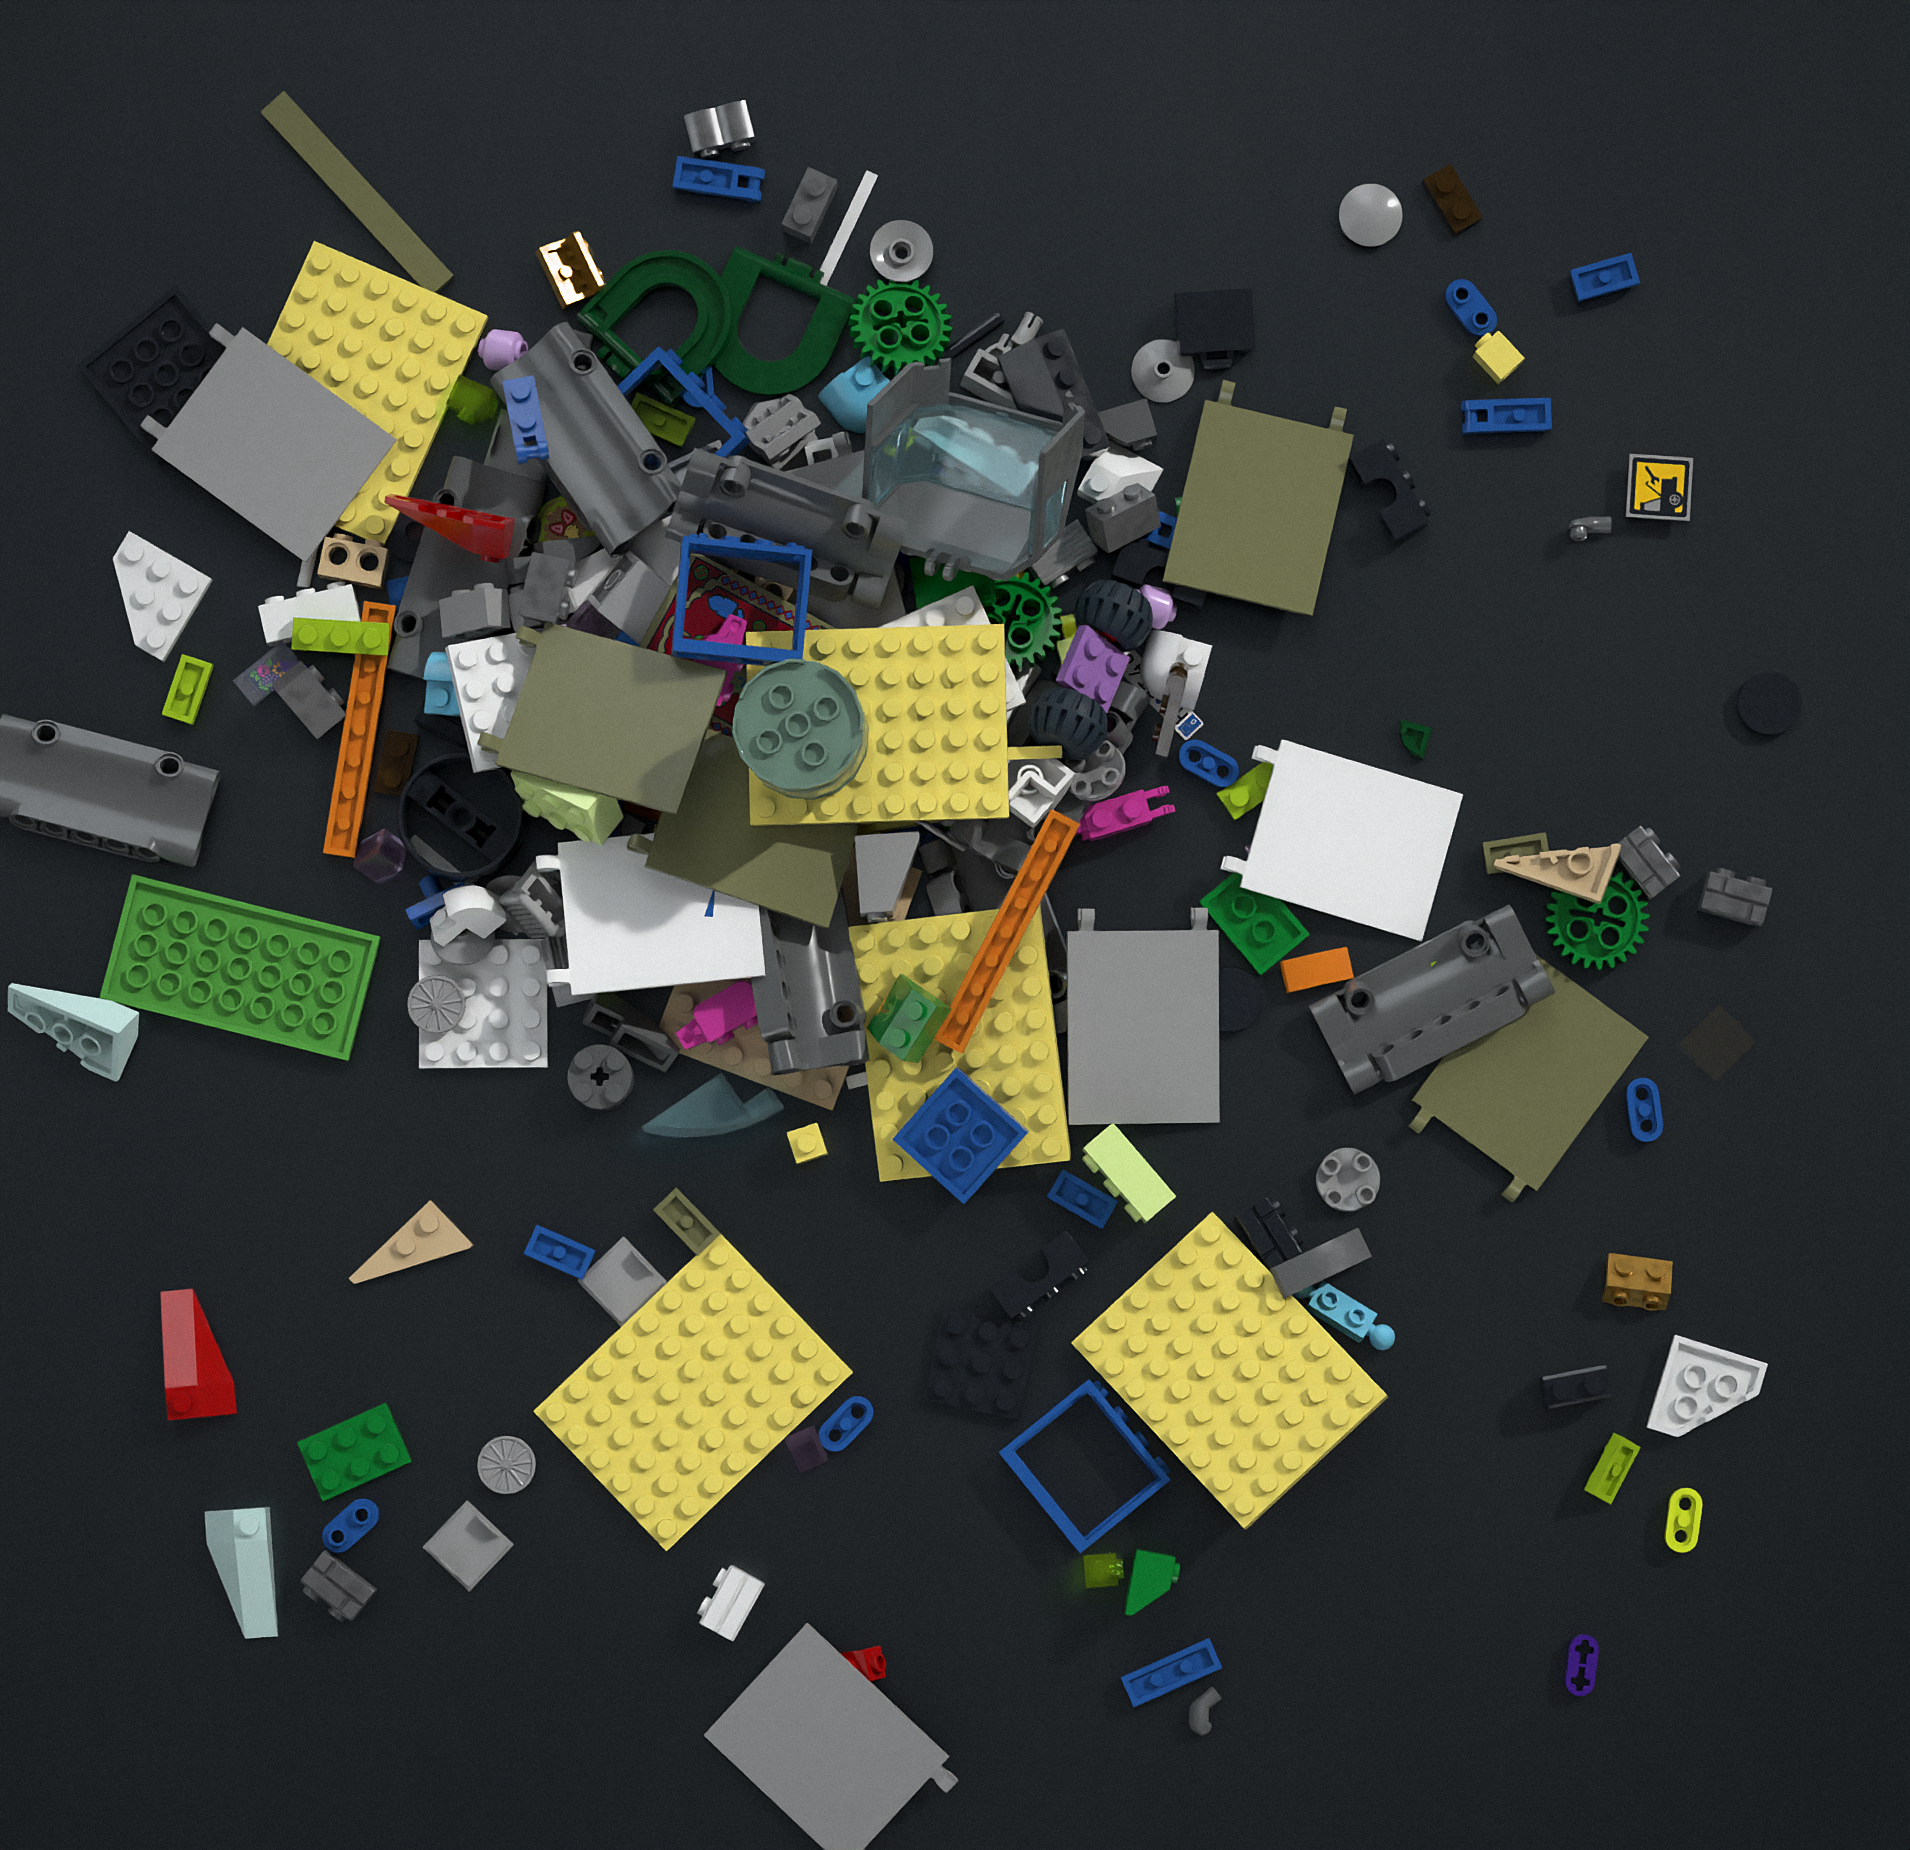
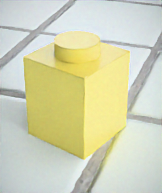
M1499 330L1493 336L1488 332L1474 345L1477 350L1473 358L1498 385L1518 368L1525 359Z
M818 1123L787 1132L797 1165L828 1155Z

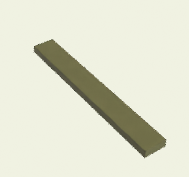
M285 91L261 111V114L420 287L438 293L454 278V275Z

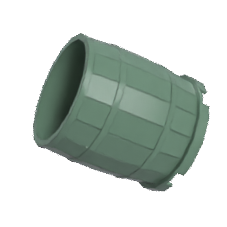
M787 659L764 667L745 684L735 706L732 733L740 757L766 787L790 798L816 800L839 792L853 780L867 754L869 726L856 691L838 671L816 661Z

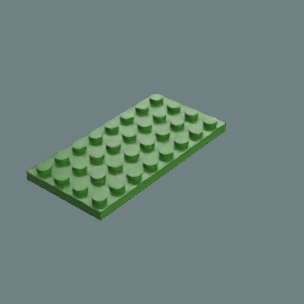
M132 874L100 999L349 1061L381 937Z

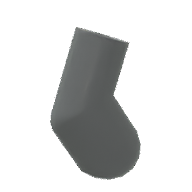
M1591 516L1572 520L1568 528L1571 531V539L1583 541L1587 538V533H1611V517Z
M1212 1686L1194 1700L1189 1709L1190 1728L1202 1736L1208 1734L1211 1730L1209 1709L1222 1699Z

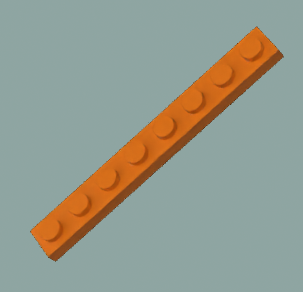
M364 601L361 621L390 623L388 656L355 655L323 849L324 854L356 858L387 672L386 667L389 660L394 620L397 606Z
M1053 809L1050 810L950 1005L952 1010L938 1030L934 1040L961 1054L964 1053L1081 825L1080 823Z

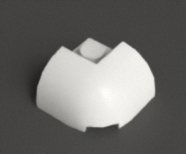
M1151 630L1140 665V675L1144 686L1153 697L1162 701L1163 694L1170 696L1171 691L1167 688L1166 681L1171 665L1176 662L1184 663L1188 667V677L1180 706L1194 710L1212 646L1183 638L1179 634Z
M1056 758L1008 760L1009 811L1034 828L1046 813L1054 809L1070 787L1075 773Z

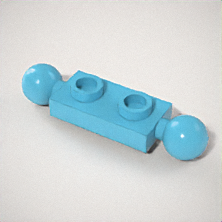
M1323 1280L1317 1289L1311 1285L1292 1294L1296 1299H1309L1310 1301L1305 1308L1308 1312L1358 1343L1367 1335L1372 1346L1378 1350L1389 1349L1394 1344L1395 1333L1391 1327L1384 1324L1377 1326L1372 1324L1377 1313Z

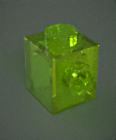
M459 375L446 405L450 410L458 413L456 416L458 419L474 425L475 421L484 424L486 417L492 418L497 408L498 400H495L496 393L493 389Z
M1115 1552L1083 1555L1086 1588L1118 1586V1579L1124 1578L1123 1559H1116Z

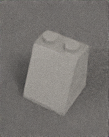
M628 550L592 590L587 599L597 611L640 644L671 585L633 552Z
M919 831L855 836L861 918H867L868 923L887 922V916H894L920 846Z

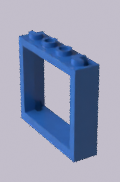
M658 346L617 386L623 396L626 397L662 363L731 435V438L715 455L728 459V457L737 455L750 442L745 435L748 429L737 417H734L732 420L727 417L723 412L727 408L715 394L708 397L701 389L705 385L704 382L693 371L687 374L680 367L683 360L671 348L666 352Z
M699 533V535L689 534V537L683 536L680 548L670 657L765 667L787 659H803L812 550L805 549V546L796 545V543H786V547L773 546L772 541L756 539L753 543L740 542L741 539L734 536H722L721 540L708 539V535L704 533ZM690 554L799 565L792 649L683 639Z
M1089 1379L999 1451L1000 1455L1079 1553L1083 1552L1168 1483L1170 1479L1166 1474L1171 1471L1160 1456L1153 1459L1146 1449L1151 1445L1139 1430L1133 1434L1127 1427L1126 1423L1130 1419L1119 1406L1113 1409L1106 1401L1110 1394L1097 1380L1093 1384ZM1088 1393L1155 1476V1479L1083 1537L1015 1451Z

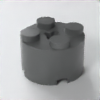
M592 1045L582 1049L572 1059L568 1069V1085L573 1096L580 1103L594 1110H610L617 1107L628 1097L633 1088L634 1073L630 1062L620 1051L608 1045ZM599 1069H603V1072L609 1075V1080H604L603 1086H598V1082L592 1080L593 1075L598 1074Z

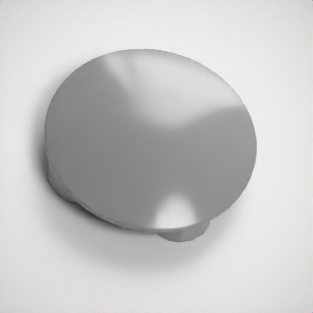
M1378 184L1357 186L1344 197L1340 205L1339 221L1341 230L1349 239L1357 244L1368 247L1385 245L1396 235L1401 226V204L1395 194L1384 186Z
M1105 740L1100 748L1086 759L1071 760L1065 758V766L1075 773L1068 790L1081 800L1097 801L1104 799L1116 791L1123 781L1126 769L1124 757L1118 748L1108 740Z
M1341 1148L1328 1154L1320 1163L1316 1174V1186L1319 1195L1327 1205L1338 1211L1353 1212L1363 1209L1374 1201L1380 1186V1174L1376 1163L1368 1154L1355 1148Z

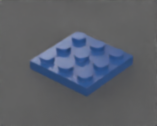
M956 1067L892 1140L965 1204L1029 1131L960 1068Z

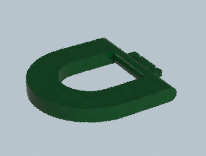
M735 246L721 276L732 300L734 313L733 328L724 352L713 365L730 384L752 395L780 397L788 393L798 392L814 382L828 366L852 315L850 313L852 305L856 304L857 299L821 284L825 273L818 269L814 277L810 278L813 267L789 257L786 266H783L782 263L785 255L780 252L776 254L775 260L772 262ZM761 274L820 300L798 348L788 357L778 361L756 359L746 352L738 338L740 318Z
M659 250L643 254L624 265L577 314L576 319L604 345L598 350L597 355L604 360L612 353L606 363L623 379L635 370L643 360L612 330L648 293L660 287L673 286L681 288L690 293L697 304L698 320L696 327L689 338L675 351V354L683 360L680 367L687 374L693 371L701 378L720 358L732 333L734 320L733 305L726 285L716 271L705 261L689 253L676 250ZM664 365L656 372L653 370L642 381L670 408L688 391Z

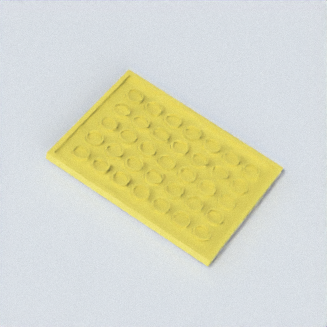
M314 241L267 345L397 439L396 443L334 525L362 539L384 543L383 548H385L400 511L384 503L385 496L389 494L409 496L487 323L488 316Z
M1004 624L805 630L803 659L805 661H816L838 671L856 691L869 726L867 754L853 780L839 792L816 800L790 798L766 787L749 768L751 826L1009 818ZM793 631L746 632V645L791 650ZM746 665L747 682L765 666Z
M1040 905L964 1053L961 1054L933 1039L919 1063L901 1060L880 1045L867 1029V1026L900 974H904L950 1007L1000 909L848 927L866 1014L864 1027L870 1061L866 1062L865 1066L880 1182L932 1176L892 1139L956 1067L960 1068L1029 1131L996 1169L1071 1160Z
M1213 1212L1071 1342L1245 1530L1388 1398L1387 1394L1292 1295L1283 1299L1270 1271Z
M720 1234L699 1256L696 1255L533 1412L648 1533L668 1551L842 1384L853 1371Z

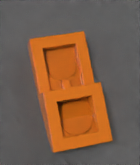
M1347 947L1280 962L1287 993L1354 978Z

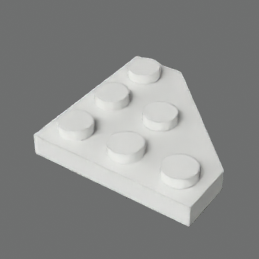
M129 531L114 555L113 561L134 643L137 647L164 662L213 580Z
M1674 1335L1646 1428L1679 1437L1697 1426L1712 1420L1733 1407L1759 1395L1768 1364Z

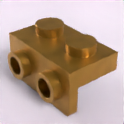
M579 231L572 232L566 239L543 246L535 252L562 309L592 299L604 288L602 272L595 266L590 256L589 245L581 237Z
M1609 1253L1602 1301L1619 1307L1634 1306L1649 1311L1666 1310L1671 1295L1673 1261Z

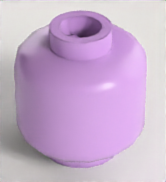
M493 329L487 334L485 339L480 341L478 352L488 369L500 371L528 352V345L526 341H523V337L518 332Z
M1148 584L1142 585L1137 590L1150 602L1153 614V629L1160 630L1165 627L1168 621L1172 622L1174 620L1177 604L1173 603L1172 593L1169 590Z

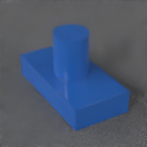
M430 875L423 878L419 882V886L426 900L405 909L416 930L430 924V918L445 906L443 894L454 888L466 886L464 882H460L443 891L437 877Z

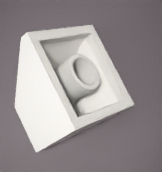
M1109 440L1111 447L1101 456L1094 459L1078 488L1077 495L1095 505L1099 500L1108 498L1122 491L1125 487L1139 483L1151 492L1163 469Z

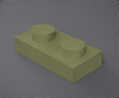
M1546 832L1482 843L1487 875L1504 873V871L1494 868L1496 859H1504L1506 856L1519 855V857L1540 855V852L1549 851Z
M675 1188L653 1209L697 1256L721 1234L678 1188Z

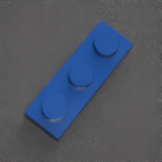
M1207 1638L1121 1676V1680L1133 1707H1136L1217 1671L1222 1666L1210 1639Z

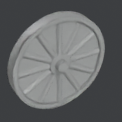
M434 975L423 978L414 985L410 991L407 1006L412 1021L419 1028L430 1033H443L453 1029L461 1021L465 1013L466 1001L462 989L456 982L445 976Z
M501 1436L489 1441L483 1447L478 1457L477 1467L482 1482L489 1489L500 1494H512L524 1489L530 1483L535 1473L536 1461L533 1451L523 1440L513 1436Z

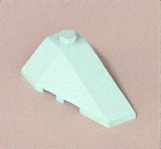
M14 983L8 986V1012L37 1033L46 1032L58 1041L56 1047L63 1052L67 1049L72 1051L82 1059L80 1064L88 1070L116 1082L120 1079L138 1037L139 1012L110 1000Z
M270 1507L205 1512L207 1546L245 1639L278 1636Z

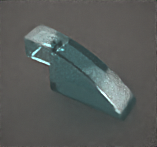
M721 1072L646 1123L642 1128L647 1134L656 1136L707 1138L747 1129L766 1121L785 1108L770 1086L743 1104Z

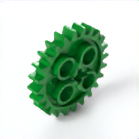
M879 279L876 283V290L869 285L866 286L865 295L858 294L857 304L852 305L850 313L853 315L850 316L848 325L852 326L849 337L856 338L853 348L863 347L860 358L863 359L871 356L870 366L873 367L878 362L881 363L883 373L888 367H893V372L896 376L900 368H904L907 364L922 362L924 367L925 363L934 366L935 357L942 358L943 348L948 347L950 341L948 337L951 335L952 327L948 326L951 321V315L944 314L947 304L937 305L940 294L928 295L930 286L927 285L922 290L919 289V280L917 279L912 285H907V282L896 284V282L889 280L886 286ZM906 307H914L919 312L912 313ZM875 311H884L888 316L881 317ZM912 336H922L925 341H917ZM889 339L894 345H886L881 340Z
M1028 572L1023 575L1022 579L1017 578V575L1007 581L993 580L995 597H1004L1009 603L1005 606H997L993 603L992 606L984 607L990 624H1004L1005 632V623L1010 619L1017 596L1022 598L1016 610L1015 621L1011 623L1005 643V657L1009 665L1015 664L1019 672L1022 671L1023 662H1026L1033 668L1035 657L1045 661L1046 655L1044 650L1054 651L1052 641H1059L1060 633L1056 630L1062 629V621L1056 619L1061 616L1062 609L1053 608L1057 605V596L1048 598L1051 587L1047 586L1040 589V578H1037L1032 583L1029 582ZM1028 607H1034L1039 613L1031 617L1025 615L1023 610ZM1020 635L1026 637L1029 641L1024 645H1017L1012 639Z
M1623 872L1618 873L1615 878H1610L1600 905L1593 902L1592 906L1583 907L1578 903L1577 897L1565 892L1561 894L1552 892L1550 894L1556 901V904L1546 905V909L1554 913L1553 916L1545 918L1544 921L1553 923L1554 927L1546 933L1547 935H1557L1558 939L1553 942L1552 946L1556 947L1562 944L1564 949L1560 956L1563 957L1571 953L1573 955L1571 964L1574 965L1579 959H1583V969H1587L1590 963L1594 962L1596 969L1601 970L1603 961H1606L1611 969L1615 966V957L1624 963L1627 961L1624 952L1626 951L1634 955L1637 951L1632 944L1644 943V940L1638 933L1649 930L1648 927L1641 924V921L1650 918V915L1641 913L1640 909L1648 903L1647 901L1638 902L1637 897L1643 892L1641 889L1634 892L1631 891L1633 879L1625 884L1621 882ZM1618 898L1623 902L1624 911L1622 914L1615 915L1609 910L1608 902L1610 899ZM1573 909L1584 914L1593 915L1599 910L1601 911L1600 917L1623 921L1625 926L1620 927L1608 922H1601L1598 926H1595L1593 919L1570 915L1569 911ZM1572 922H1581L1585 926L1586 934L1583 938H1575L1571 935L1570 925ZM1611 929L1616 933L1617 942L1615 945L1608 946L1602 942L1601 933L1603 930Z

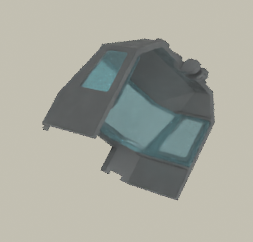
M952 358L939 359L938 365L924 367L922 362L909 363L867 404L862 498L871 501L877 511L909 521L900 551L906 555L927 558L924 567L926 575L933 576L938 572L940 564L944 563L943 580L951 582L957 576L960 569L965 572H976L986 575L993 580L1007 581L1038 562L1064 533V526L1082 455L1085 411L1081 405L1076 406L1074 404V396L1068 391L1065 394L1063 423L949 392Z

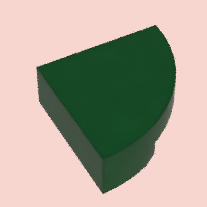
M1401 719L1399 731L1403 745L1413 756L1423 760L1432 728Z

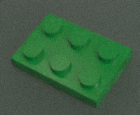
M1233 873L1200 900L1199 904L1203 908H1208V915L1261 976L1310 934L1281 899L1239 887L1242 876L1241 874Z
M387 1403L297 1442L322 1501L333 1498L412 1462Z

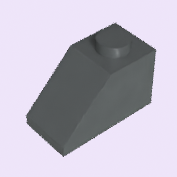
M1147 398L1098 412L1108 439L1124 448L1133 447L1134 451L1151 447V441L1157 439V432Z

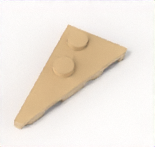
M1611 844L1609 847L1592 849L1583 847L1574 851H1567L1565 849L1540 852V855L1519 857V855L1506 856L1504 859H1496L1494 868L1600 905L1622 848L1620 844Z
M430 1200L349 1279L354 1284L368 1281L382 1275L470 1249L473 1244Z

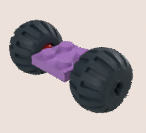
M1112 580L1096 581L1085 588L1078 597L1074 609L1077 631L1055 680L1064 688L1056 687L1045 691L1037 698L1030 709L1028 726L1032 739L1039 746H1062V758L1071 760L1086 759L1093 755L1103 744L1108 727L1106 713L1130 660L1123 652H1130L1141 645L1152 628V607L1147 598L1136 589Z

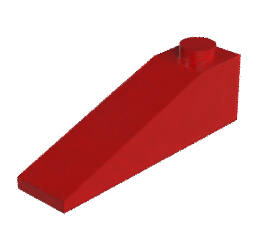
M396 494L385 496L384 503L466 550L480 554V560L499 563L500 559L509 557L515 518Z
M194 1289L160 1292L168 1420L237 1414L234 1380L210 1330L209 1323Z

